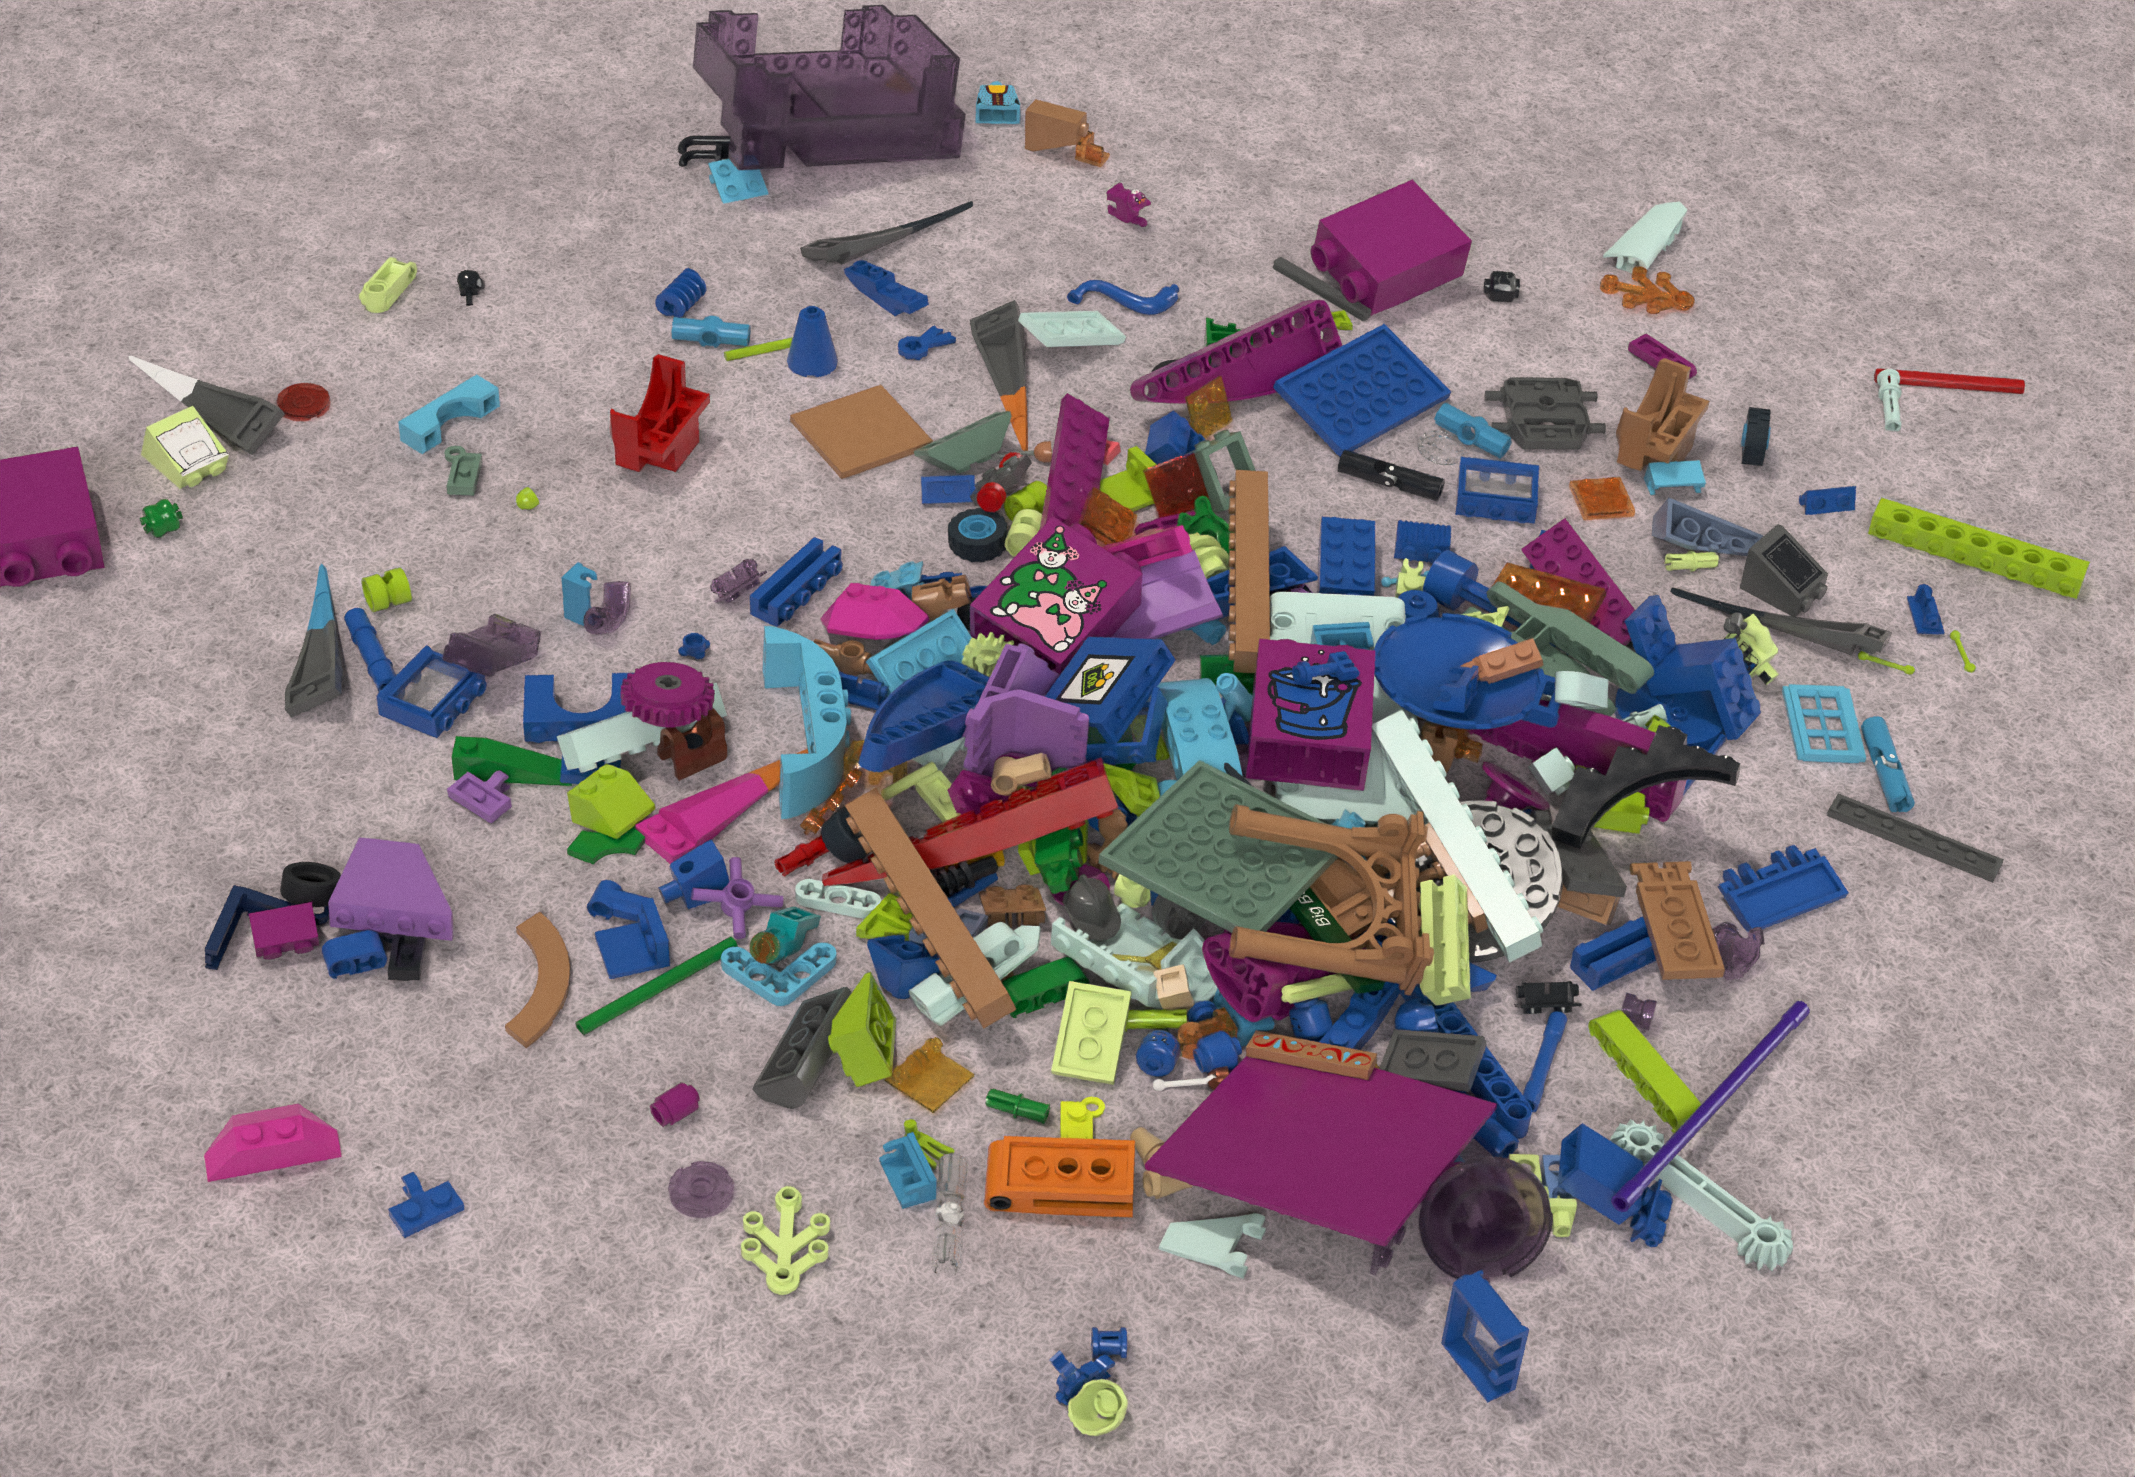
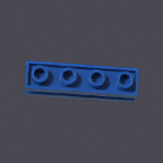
M813 537L750 595V615L776 627L785 620L789 621L796 609L801 605L805 606L817 590L821 591L832 576H837L841 572L843 566L841 549L832 545L824 552L823 540Z
M1642 916L1634 921L1630 920L1613 931L1604 932L1598 938L1579 944L1573 950L1570 969L1594 991L1657 961L1644 917Z

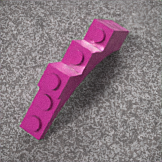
M1183 525L1165 529L1163 527L1149 529L1125 541L1102 547L1113 555L1117 552L1128 554L1140 567L1186 555L1193 551L1190 545V537Z

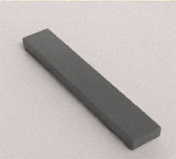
M1837 794L1827 812V816L1992 883L2004 859L1841 794Z

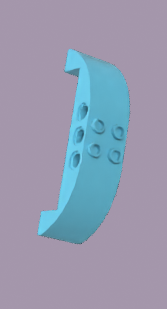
M764 626L762 667L764 688L799 686L808 754H781L779 805L781 819H789L816 808L826 801L838 787L844 770L845 748L850 746L849 730H846L847 725H851L850 708H845L848 707L847 689L842 690L839 670L833 659L821 647L797 633L773 626Z
M1202 678L1160 682L1157 687L1160 688L1168 703L1161 728L1177 781L1199 760L1226 773L1224 763H1229L1242 776L1235 741L1219 692L1212 680Z

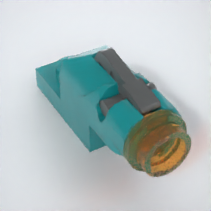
M795 906L771 912L766 930L758 932L751 939L749 946L750 954L760 963L777 966L780 960H784L801 949L806 932L818 927L821 916Z

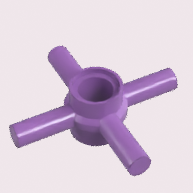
M732 857L729 860L730 882L723 890L692 888L691 899L721 902L722 911L733 919L734 938L743 939L746 937V911L752 905L782 908L783 896L754 893L753 885L748 880L742 878L741 858Z

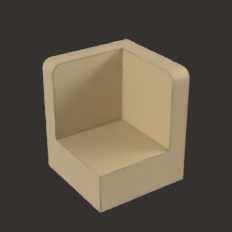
M1184 964L1153 971L1154 977L1157 978L1156 989L1158 999L1163 1009L1190 1010L1195 1005Z

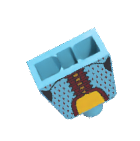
M994 81L990 85H981L976 101L975 123L1020 124V102L1014 86L1002 85L998 81Z

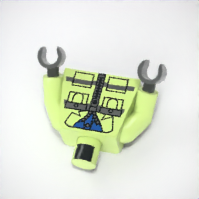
M1738 612L1733 613L1731 618H1726L1723 628L1728 634L1724 639L1736 638L1738 647L1743 653V661L1747 673L1751 677L1757 674L1765 685L1772 682L1779 674L1769 662L1778 653V648L1772 641L1769 629L1763 626L1754 614L1744 620L1743 615Z

